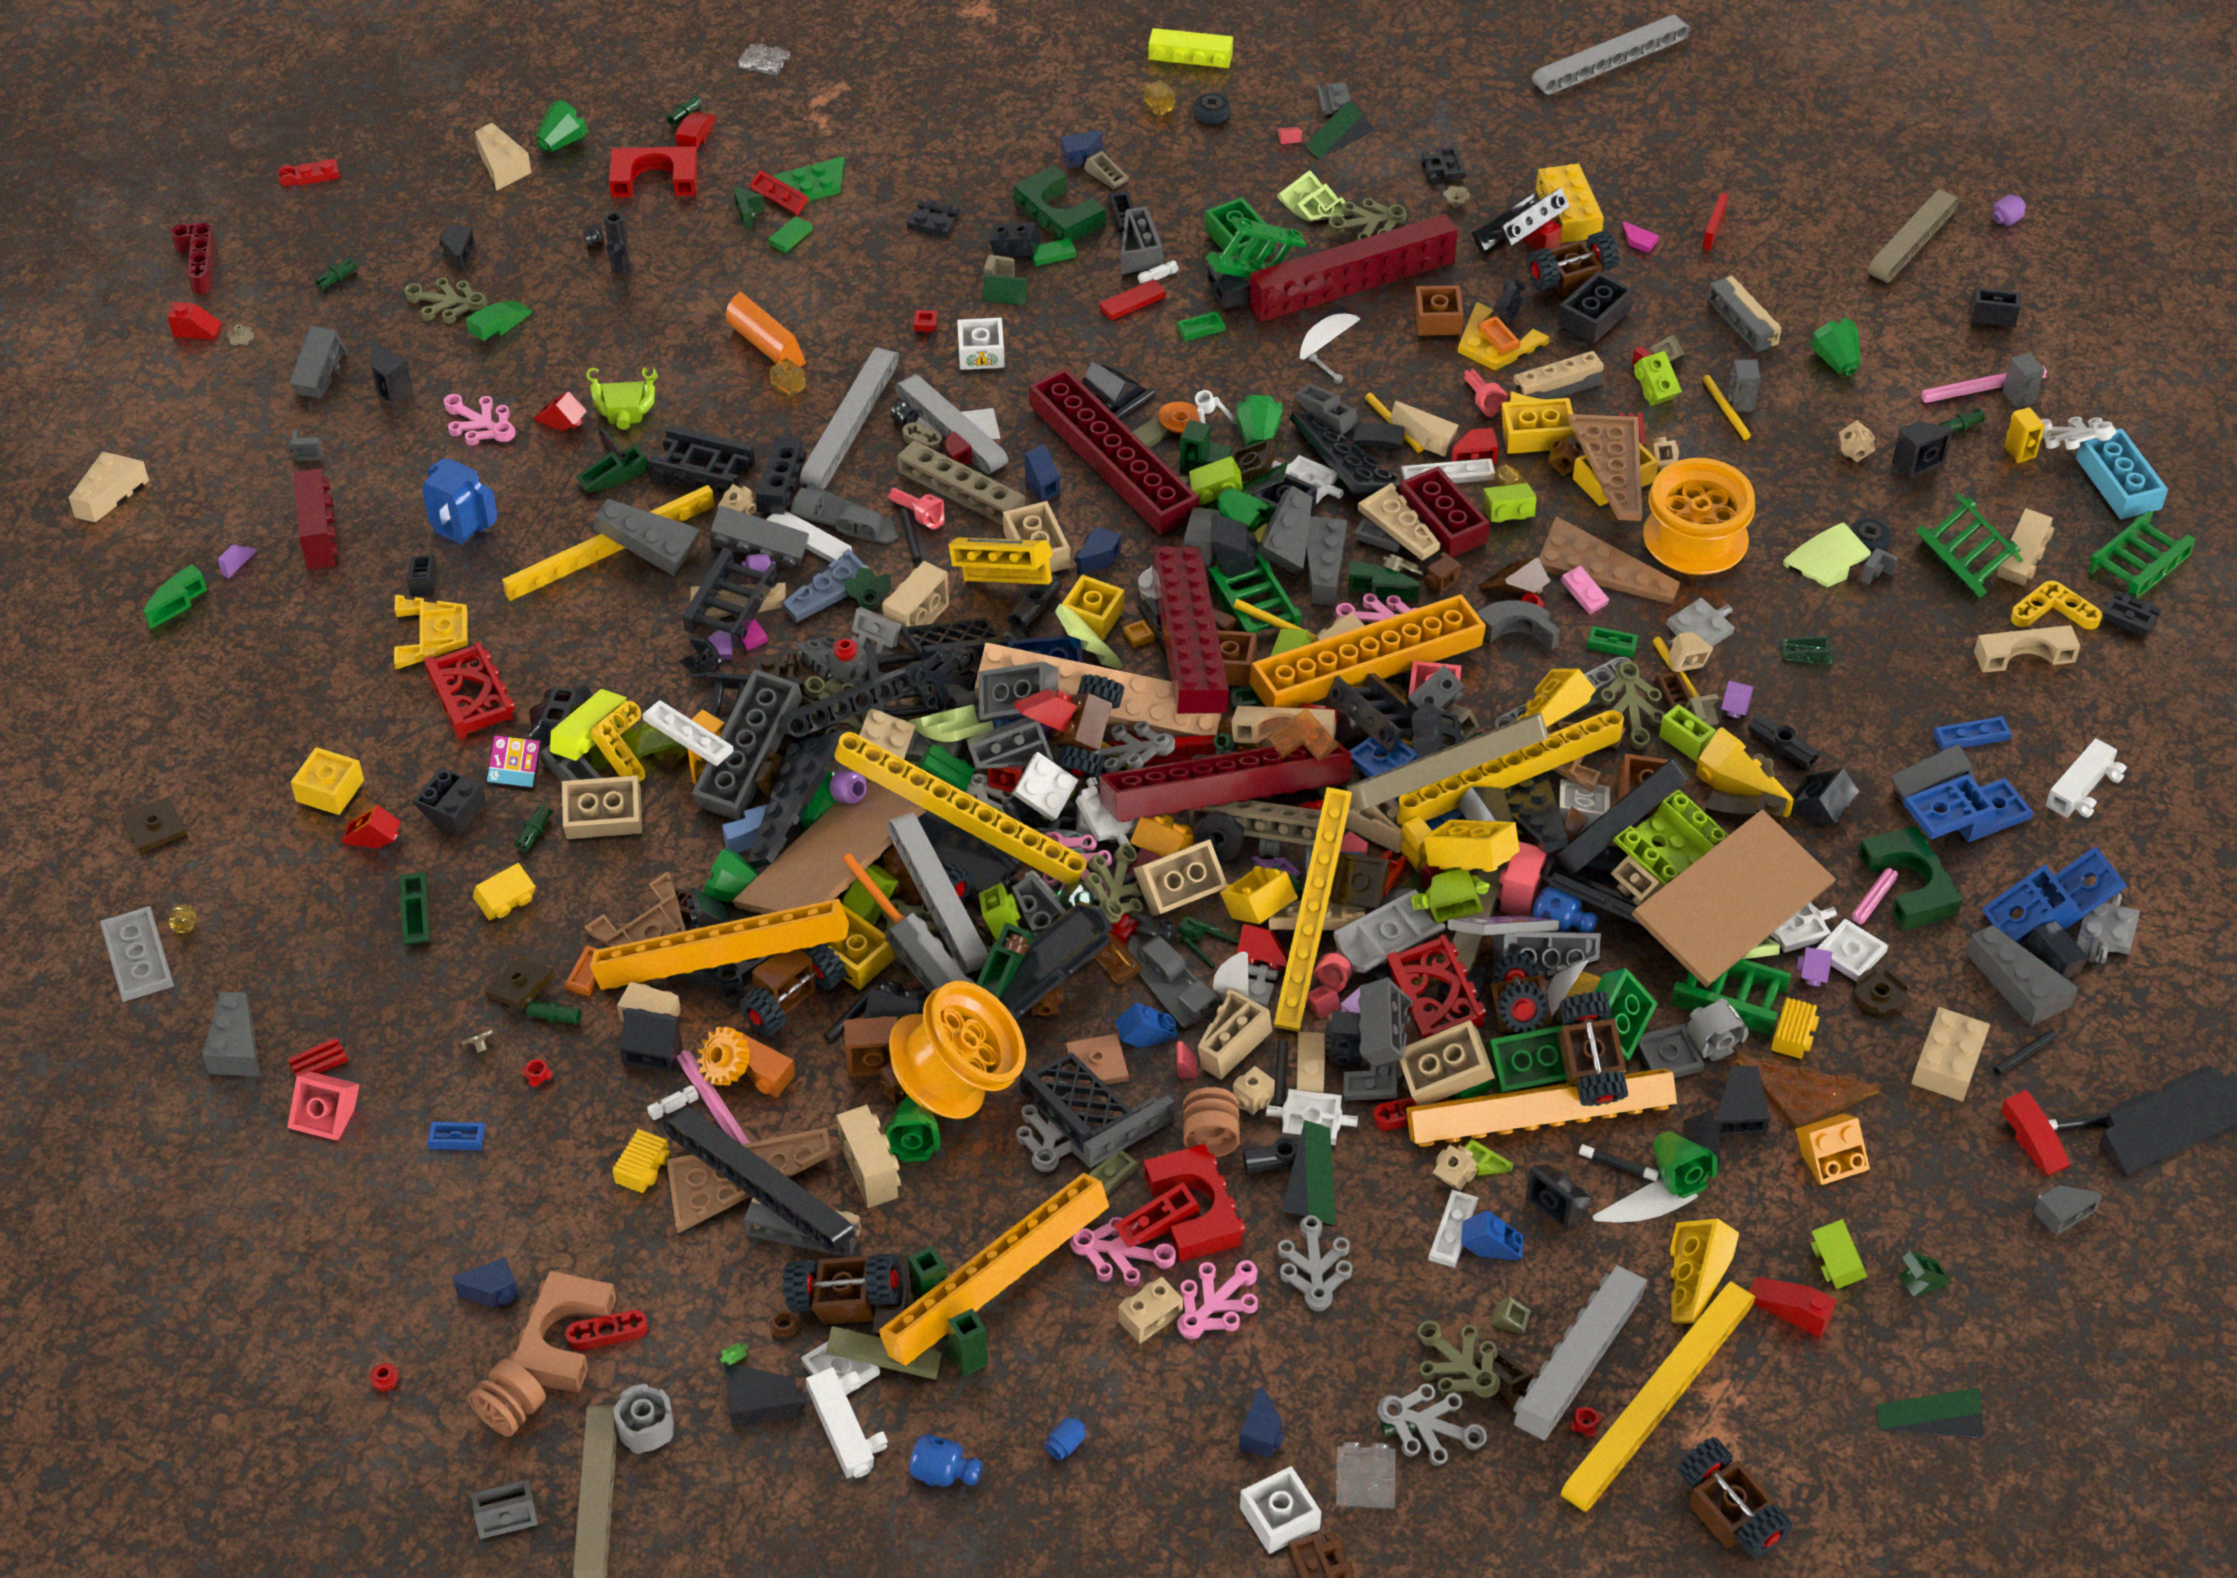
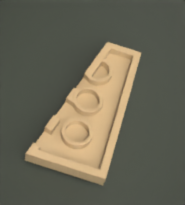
M1393 483L1358 503V511L1422 561L1439 550V541L1425 524H1421L1416 512L1410 510L1406 505L1407 501L1402 495H1398Z
M777 583L775 588H771L758 612L783 607V602L786 600L785 583ZM744 584L740 586L755 590L758 584ZM700 586L691 587L690 603ZM725 590L719 591L715 597L745 607L750 599ZM714 607L708 608L705 613L706 616L718 620L721 617L733 615L734 618L739 617Z

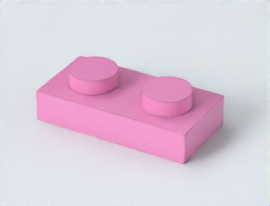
M1581 565L1562 575L1560 581L1589 615L1608 604L1609 598Z

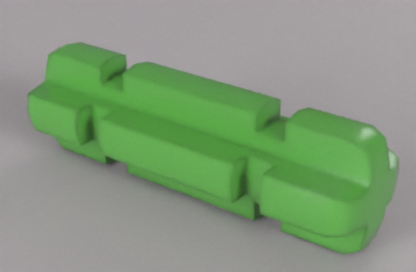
M738 1342L721 1351L723 1355L720 1358L721 1363L727 1362L731 1365L747 1356L745 1350L748 1349V1346L746 1344L741 1346Z

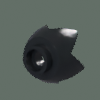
M689 637L696 653L679 660L683 666L693 672L688 673L687 677L699 678L707 676V672L717 671L721 664V655L715 645L707 638Z

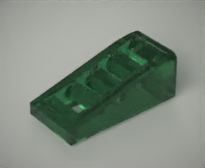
M1831 635L1783 638L1782 659L1832 664L1833 644ZM1790 646H1794L1795 651H1790Z

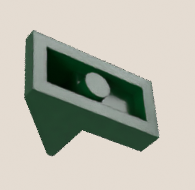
M733 187L735 205L745 230L753 229L752 220L756 219L755 214L765 211L763 196L740 187Z
M1909 1251L1902 1257L1907 1267L1900 1275V1278L1912 1296L1922 1295L1951 1282L1936 1259L1913 1251Z

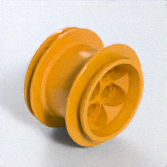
M1708 458L1679 460L1669 464L1658 473L1649 492V506L1652 513L1647 518L1643 529L1644 541L1650 553L1664 565L1691 575L1718 573L1736 565L1744 557L1748 549L1749 537L1746 527L1751 522L1755 512V494L1747 477L1729 464Z
M965 981L949 982L935 989L929 994L924 1003L923 1014H911L899 1019L893 1026L889 1038L893 1071L904 1091L925 1109L953 1119H963L975 1114L983 1104L985 1091H999L1010 1086L1021 1073L1026 1060V1049L1022 1033L1008 1009L984 988Z

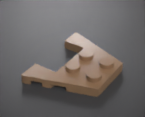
M1556 721L1546 728L1548 734H1551L1576 723ZM1622 728L1621 739L1609 745L1610 747L1618 749L1625 737L1626 728ZM1584 756L1553 768L1557 773L1591 793L1594 792L1601 779V772L1580 765Z
M667 871L649 883L651 890L661 901L660 903L618 931L607 917L602 914L584 926L588 934L609 947L687 931L670 873Z

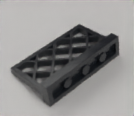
M987 617L901 627L900 630L901 636L920 660L934 655L941 646L949 649L960 646L974 649L977 652L978 665L981 664L985 643L1011 648L1013 642L1009 635L1002 636ZM979 626H984V628H985L986 630L981 629V628H978V627H979ZM970 633L975 634V635H978V636H981V637L979 638V637L970 635ZM948 636H952V637L958 638L959 640L950 638V637H948ZM928 638V639H931V640H934V641H938V642L935 643V642H932V641H929V640H926V639Z
M1072 1052L1034 1072L1028 1067L1020 1073V1091L1082 1153L1083 1143L1135 1114ZM1071 1063L1076 1068V1072L1061 1070V1068ZM1051 1076L1055 1077L1054 1083L1044 1082L1040 1078ZM1059 1077L1074 1079L1073 1085L1058 1083ZM1087 1080L1092 1083V1086H1079L1077 1081ZM1056 1091L1071 1092L1070 1098L1058 1097ZM1075 1093L1090 1094L1089 1100L1074 1099ZM1094 1095L1105 1096L1108 1099L1107 1102L1092 1100ZM1072 1106L1087 1108L1086 1114L1074 1113L1071 1110ZM1093 1108L1106 1111L1105 1115L1101 1116L1090 1114V1110ZM1109 1111H1119L1124 1115L1119 1118L1110 1117ZM1088 1122L1103 1123L1102 1127L1094 1131L1087 1126Z

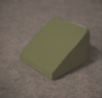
M1507 1297L1497 1304L1491 1325L1522 1335L1525 1332L1531 1310L1511 1297Z

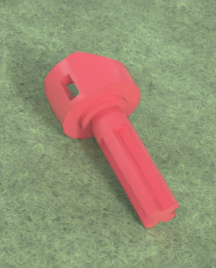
M1471 369L1470 372L1468 370L1464 372L1466 375L1464 379L1476 391V405L1486 416L1494 417L1502 409V402L1509 401L1508 394L1499 384H1487L1474 369Z
M891 488L888 499L915 511V519L918 523L932 529H938L945 523L943 499L931 494L924 495L921 499H918L896 488Z
M1336 949L1335 953H1327L1321 957L1313 974L1326 987L1335 992H1340L1344 989L1352 975V967L1349 961L1341 956Z

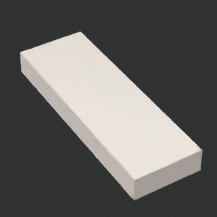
M1452 1190L1429 1254L1430 1261L1453 1268L1456 1267L1463 1247L1461 1245L1462 1221L1473 1217L1478 1197Z

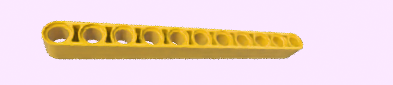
M1605 711L1551 733L1547 739L1403 794L1398 800L1397 821L1403 825L1405 822L1420 816L1425 822L1459 808L1456 803L1471 787L1505 789L1612 745L1621 739L1624 717L1617 711Z
M846 732L840 736L835 751V758L839 763L1066 885H1075L1080 881L1087 864L1085 858L1079 853L855 733Z
M1732 1281L1724 1287L1571 1475L1561 1491L1563 1498L1584 1512H1587L1745 1317L1755 1301L1754 1295Z

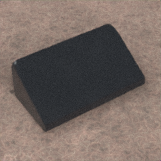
M1706 1111L1685 1119L1684 1127L1687 1139L1711 1150L1717 1156V1165H1719L1721 1148L1713 1111Z

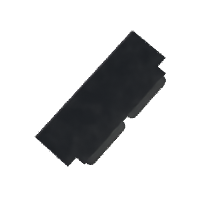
M928 810L917 818L943 868L945 869L946 864L955 862L974 875V882L972 883L974 886L973 889L969 890V897L980 908V892L1002 882L1009 895L1013 892L1012 887L1020 882L1014 875L1021 869L1019 866L1021 860Z
M1550 857L1540 879L1549 882L1548 885L1642 925L1632 915L1633 911L1638 907L1632 901L1633 898L1626 897L1622 893L1578 874L1569 875L1564 868L1559 866L1556 857Z
M1078 901L1031 939L1030 948H1027L1011 982L999 999L1015 1020L1111 942L1107 933L1113 928L1103 909Z
M2204 1065L2166 1082L2162 1092L2158 1093L2155 1090H2149L2109 1108L2107 1124L2110 1128L2104 1130L2099 1148L2123 1177L2127 1178L2236 1128V1073L2233 1072L2224 1076L2219 1066L2213 1068L2209 1065Z

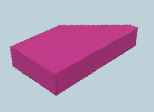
M1625 221L1622 223V231L1625 232L1626 240L1630 246L1648 253L1658 242L1659 235Z
M754 618L748 627L746 638L740 642L748 651L767 643L768 637Z

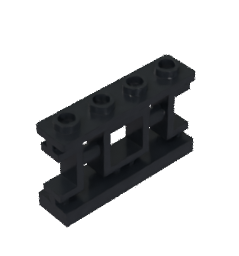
M669 425L666 429V438L664 437L662 440L663 449L668 452L664 458L653 455L652 459L648 461V469L651 478L696 489L708 485L713 493L724 495L732 484L739 487L738 475L734 474L737 467L748 470L749 467L753 466L755 462L754 445ZM680 450H681V451H685L686 454H682V453H679V452H680ZM695 458L710 461L706 468L692 465ZM722 460H724V461H728L729 463H728V464H725V463H721V462H722ZM674 461L680 462V464H679V465L673 464V462H674ZM716 471L723 472L722 475L715 474Z

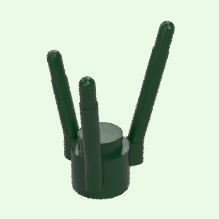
M1190 916L1184 917L1178 927L1180 929L1179 934L1183 936L1181 942L1189 945L1211 968L1215 967V963L1193 940H1200L1206 932L1239 945V939L1220 932L1218 927L1198 921Z

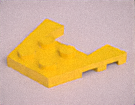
M1477 302L1459 343L1458 353L1493 370H1497L1517 360V357L1523 353L1530 354L1534 352L1536 347L1548 345L1549 336L1532 329L1520 341L1519 349L1501 355L1478 330V323L1492 318L1494 310Z
M395 595L396 617L420 615V644L394 647L395 669L424 661L425 658L430 656L436 657L468 646L467 605L444 601L429 603L424 602L423 598L415 597L414 600L405 599L403 595Z

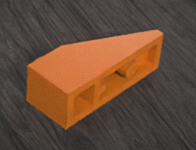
M743 1034L742 1039L748 1041L747 1045L750 1050L749 1064L745 1072L758 1090L764 1094L769 1093L777 1098L796 1076L794 1060Z

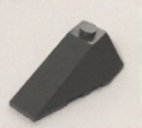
M1543 931L1496 934L1492 936V957L1494 962L1495 960L1499 962V956L1503 954L1506 957L1509 951H1511L1512 955L1516 951H1520L1521 955L1525 952L1529 955V958L1532 957L1535 960L1539 975H1543V977L1556 974V972L1571 968L1588 960L1587 963L1598 960L1600 957L1601 933Z

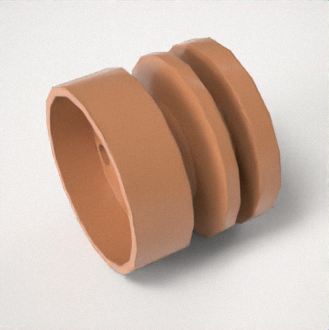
M1205 1087L1194 1090L1183 1100L1184 1146L1191 1148L1206 1144L1209 1153H1214L1215 1157L1224 1156L1235 1151L1240 1142L1239 1100L1236 1095L1226 1089Z
M501 1359L489 1372V1381H480L478 1387L468 1394V1401L475 1413L488 1426L502 1435L513 1436L518 1426L525 1423V1414H533L545 1401L546 1395L539 1382L526 1369L512 1360Z

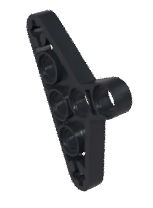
M774 954L763 958L743 960L739 963L719 965L715 968L695 970L687 974L671 975L668 978L719 987L723 1004L727 1008L735 1009L741 1007L739 1002L745 996L743 982L752 977V971L759 964L764 963ZM726 972H734L736 974L731 979L722 977ZM730 992H738L740 994L736 999L726 997Z

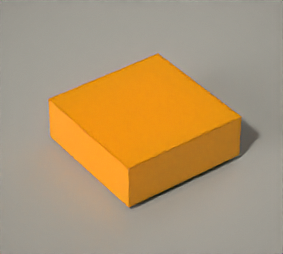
M1145 620L1123 627V634L1133 648L1155 641V634Z

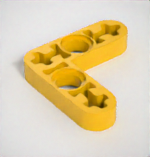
M2057 581L2043 583L2016 604L2011 614L2012 623L2018 627L2031 625L2052 607L2085 629L2097 628L2102 618V613L2097 607ZM2037 601L2042 603L2043 606H2035L2031 602ZM2071 602L2077 607H2068L2065 603Z
M626 701L593 726L591 736L620 777L638 776V780L641 782L645 778V770L620 736L641 718V710L635 702ZM626 712L630 714L628 717L624 715ZM613 718L618 722L620 728L614 724ZM615 749L620 752L621 758L617 756Z

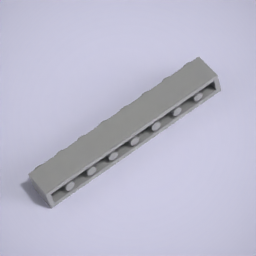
M1618 1265L1611 1274L1606 1273L1600 1283L1601 1289L1593 1291L1589 1298L1587 1309L1582 1307L1578 1313L1576 1325L1571 1324L1564 1335V1342L1556 1344L1551 1355V1361H1544L1539 1371V1378L1531 1380L1526 1391L1527 1395L1525 1397L1520 1396L1513 1410L1517 1413L1514 1422L1515 1426L1544 1441L1547 1439L1642 1299L1647 1282L1646 1279Z

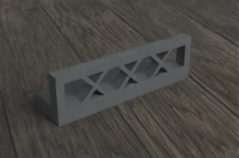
M1169 1095L1160 1100L1154 1096L1131 1109L1135 1113L1134 1115L1083 1143V1153L1073 1143L1070 1144V1150L1091 1168L1172 1122L1175 1117V1101Z

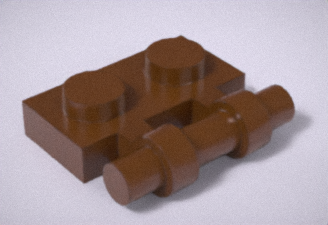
M1335 1531L1325 1533L1324 1537L1327 1542L1321 1544L1317 1534L1289 1542L1288 1548L1300 1578H1354V1568L1351 1562H1347L1344 1554V1544L1341 1539L1337 1538ZM1326 1556H1333L1336 1565L1329 1566Z

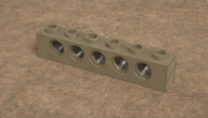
M915 440L897 456L899 473L1002 525L1003 512L1025 507V495Z
M1252 800L1246 802L1232 801L1227 802L1223 806L1209 805L1203 806L1200 810L1189 809V823L1191 828H1195L1196 824L1213 811L1224 812L1234 817L1238 823L1243 825V835L1314 846L1322 811Z

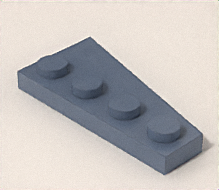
M848 548L843 553L841 559L831 562L828 565L829 568L822 574L818 573L812 578L813 581L808 586L803 585L783 602V609L797 623L849 596L845 590V579H856L858 570L864 564Z

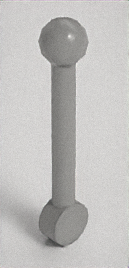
M1312 353L1309 355V360L1317 363L1334 378L1335 383H1342V375L1335 374L1317 358L1316 354Z

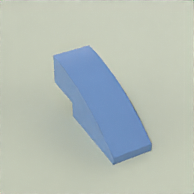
M767 805L745 810V819L722 825L724 841L728 849L739 853L752 848Z

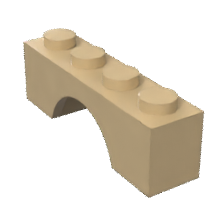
M2071 625L1978 635L1974 653L1984 673L2006 670L2008 661L2012 657L2024 653L2041 656L2052 665L2075 663L2080 644Z
M1237 706L1232 719L1233 742L1259 743L1264 738L1272 735L1290 734L1303 739L1306 746L1331 747L1336 733L1335 710Z

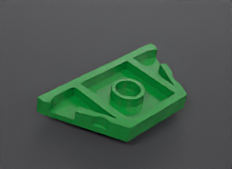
M842 156L776 174L773 177L805 194L809 198L808 201L841 192L845 159Z

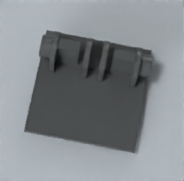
M825 636L797 643L795 646L800 649L798 651L799 659L811 669H814L816 673H819L825 680L831 679L829 650L833 648L837 640L834 637Z

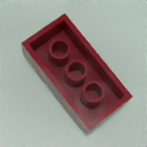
M1439 466L1400 482L1399 496L1402 495L1407 501L1406 505L1411 511L1414 510L1421 524H1425L1439 541L1442 552L1453 558L1488 543L1490 522Z
M322 468L293 472L298 533L307 570L336 566L335 556H339L337 542H333V540L337 539L335 525H332V523H336L334 510L330 509L334 507L332 493H327V491H330L329 479L323 476Z

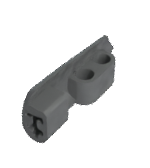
M808 484L807 488H801L793 500L791 514L798 518L834 526L845 535L882 544L899 540L892 519L815 485Z
M1148 935L1130 936L1125 959L1182 1028L1201 1021L1217 1009L1220 1004V997L1186 968V963L1181 955L1165 940L1155 935L1151 938Z

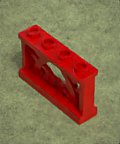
M476 642L474 646L435 659L433 656L424 659L427 676L458 740L468 737L467 733L505 720H514L512 711L516 709L511 696H506L507 689L503 680H498L499 673L495 664H490L492 661L487 648L483 649L480 642ZM477 660L479 665L472 667L471 661ZM468 663L466 669H463L462 665ZM455 679H457L456 684H454V685H448V684H447V683L450 682V681H453V682L455 683ZM463 679L484 685L475 701L465 695L452 696L461 688ZM465 702L463 707H459L458 704ZM497 702L500 704V707L494 709L490 704ZM485 707L490 711H484L482 708Z
M1445 934L1441 935L1439 939L1397 954L1395 951L1386 955L1389 970L1396 985L1413 1000V1006L1408 1008V1012L1421 1040L1469 1020L1476 1028L1485 1027L1483 1017L1487 1016L1484 1005L1481 1001H1476L1475 996H1477L1475 986L1472 981L1467 982L1465 976H1468L1463 961H1457V948L1453 941H1448ZM1442 954L1446 958L1445 962L1437 963V957L1432 960V966L1426 965L1427 959L1431 956ZM1421 960V965H1409ZM1451 967L1453 973H1451V972H1449V971H1447V970H1449V968ZM1419 976H1423V980L1420 985L1412 984L1413 980L1420 981ZM1428 977L1442 980L1451 985L1450 993L1443 1005L1432 998L1417 999V996L1426 989ZM1461 990L1465 998H1459ZM1426 1006H1433L1430 1012L1424 1011ZM1462 1006L1470 1010L1468 1016L1460 1019L1453 1018L1450 1015L1451 1011L1456 1015H1463V1012L1459 1011V1008ZM1444 1019H1446V1020L1449 1022V1023H1446V1024H1443V1025H1441V1026L1436 1027V1026H1437L1438 1024H1440Z

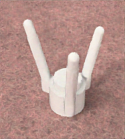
M1208 390L1197 393L1195 401L1198 406L1197 411L1201 423H1205L1204 414L1213 412L1215 406H1218L1235 425L1237 424L1235 417L1220 402L1219 397H1213L1212 393Z

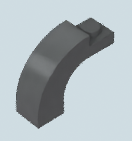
M1517 600L1501 601L1490 604L1476 613L1486 625L1484 638L1490 643L1505 633L1523 632L1533 636L1551 651L1558 647L1560 629L1555 624L1549 622L1550 612L1536 604Z

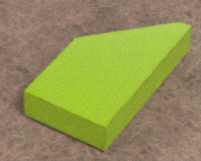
M1472 1139L1464 1147L1473 1153L1472 1158L1477 1163L1476 1174L1478 1176L1511 1172L1513 1169V1163Z

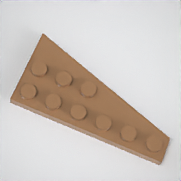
M1569 414L1568 421L1617 519L1641 521L1642 493L1638 417Z
M1557 516L1539 556L1545 572L1562 576L1581 565L1599 586L1672 605L1679 589L1680 582Z
M827 1127L742 1144L788 1178L832 1156ZM693 1154L667 1159L675 1224L678 1233L751 1197Z

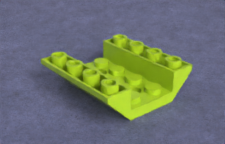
M1678 789L1662 801L1654 815L1635 829L1630 825L1618 834L1613 841L1664 887L1728 837L1729 834ZM1652 841L1659 842L1662 847L1654 846Z

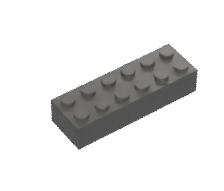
M756 669L753 670L720 736L721 739L733 746V752L718 766L709 761L707 762L692 792L697 807L737 821L744 818V811L748 810L759 788L755 779L763 762H768L769 760L766 752L770 749H774L776 752L785 735L778 728L779 718L781 715L797 709L803 698L798 683Z

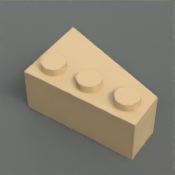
M490 123L475 131L478 152L489 171L496 190L531 173L528 152L496 125Z
M102 451L69 496L75 518L97 522L117 506V501L124 496H131L133 494L132 490L138 485H145L149 482L144 461Z
M2027 508L2025 509L2011 538L2021 549L2019 555L2023 561L2019 563L2013 556L2009 557L1998 567L1997 577L2022 586L2025 585L2028 579L2033 578L2037 567L2035 565L2038 560H2041L2046 548L2045 546L2050 541L2054 532V528L2051 527L2052 517Z
M1394 799L1356 812L1353 809L1352 803H1350L1346 821L1347 829L1396 853L1401 852L1400 847L1403 841L1401 829L1403 825L1397 821L1398 803Z
M1231 988L1226 993L1227 998L1223 1005L1219 1006L1214 1022L1210 1023L1198 1045L1201 1068L1219 1079L1226 1076L1272 1032L1269 1010Z

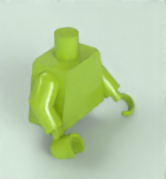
M590 368L586 373L587 379L592 382L590 389L594 407L602 416L608 418V423L616 424L619 429L625 430L630 427V423H639L642 415L646 414L654 405L655 385H653V382L658 377L654 368L651 376H647V368H643L642 374L646 379V385L644 381L598 384L597 379H592L589 376L590 371L595 370L598 372V369Z
M1459 867L1444 869L1443 874L1435 875L1432 878L1431 886L1425 894L1421 893L1411 896L1413 910L1419 908L1431 909L1436 923L1484 912L1478 894L1485 895L1490 884L1484 882L1476 875L1470 876L1468 870L1464 871L1459 869Z

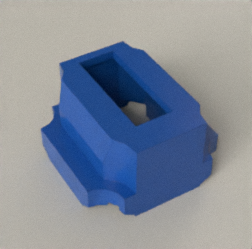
M441 459L437 464L434 463L427 469L429 478L424 481L422 492L428 520L435 533L462 545L475 531L482 532L485 528H490L496 522L498 514L493 490L484 484H480L477 471L451 459Z

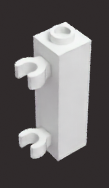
M2095 738L2052 787L2046 807L2066 818L2077 809L2082 816L2089 818L2094 812L2092 808L2097 803L2093 798L2086 797L2105 774L2116 783H2119L2124 777L2122 773L2127 767L2123 763L2114 762L2117 749Z
M832 1367L807 1377L806 1389L846 1478L852 1476L859 1478L868 1474L871 1471L870 1469L873 1468L874 1457L872 1453L886 1449L888 1441L884 1432L877 1433L867 1440L865 1439L845 1395V1392H851L860 1388V1379L857 1372H851L838 1379Z

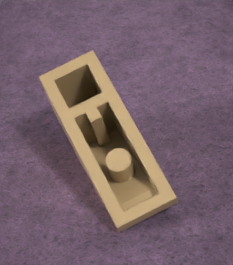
M1395 401L1390 417V422L1394 425L1403 426L1405 433L1418 442L1422 448L1444 457L1454 443L1459 426L1398 401Z
M1298 1032L1297 1090L1323 1093L1325 1066L1324 1033Z

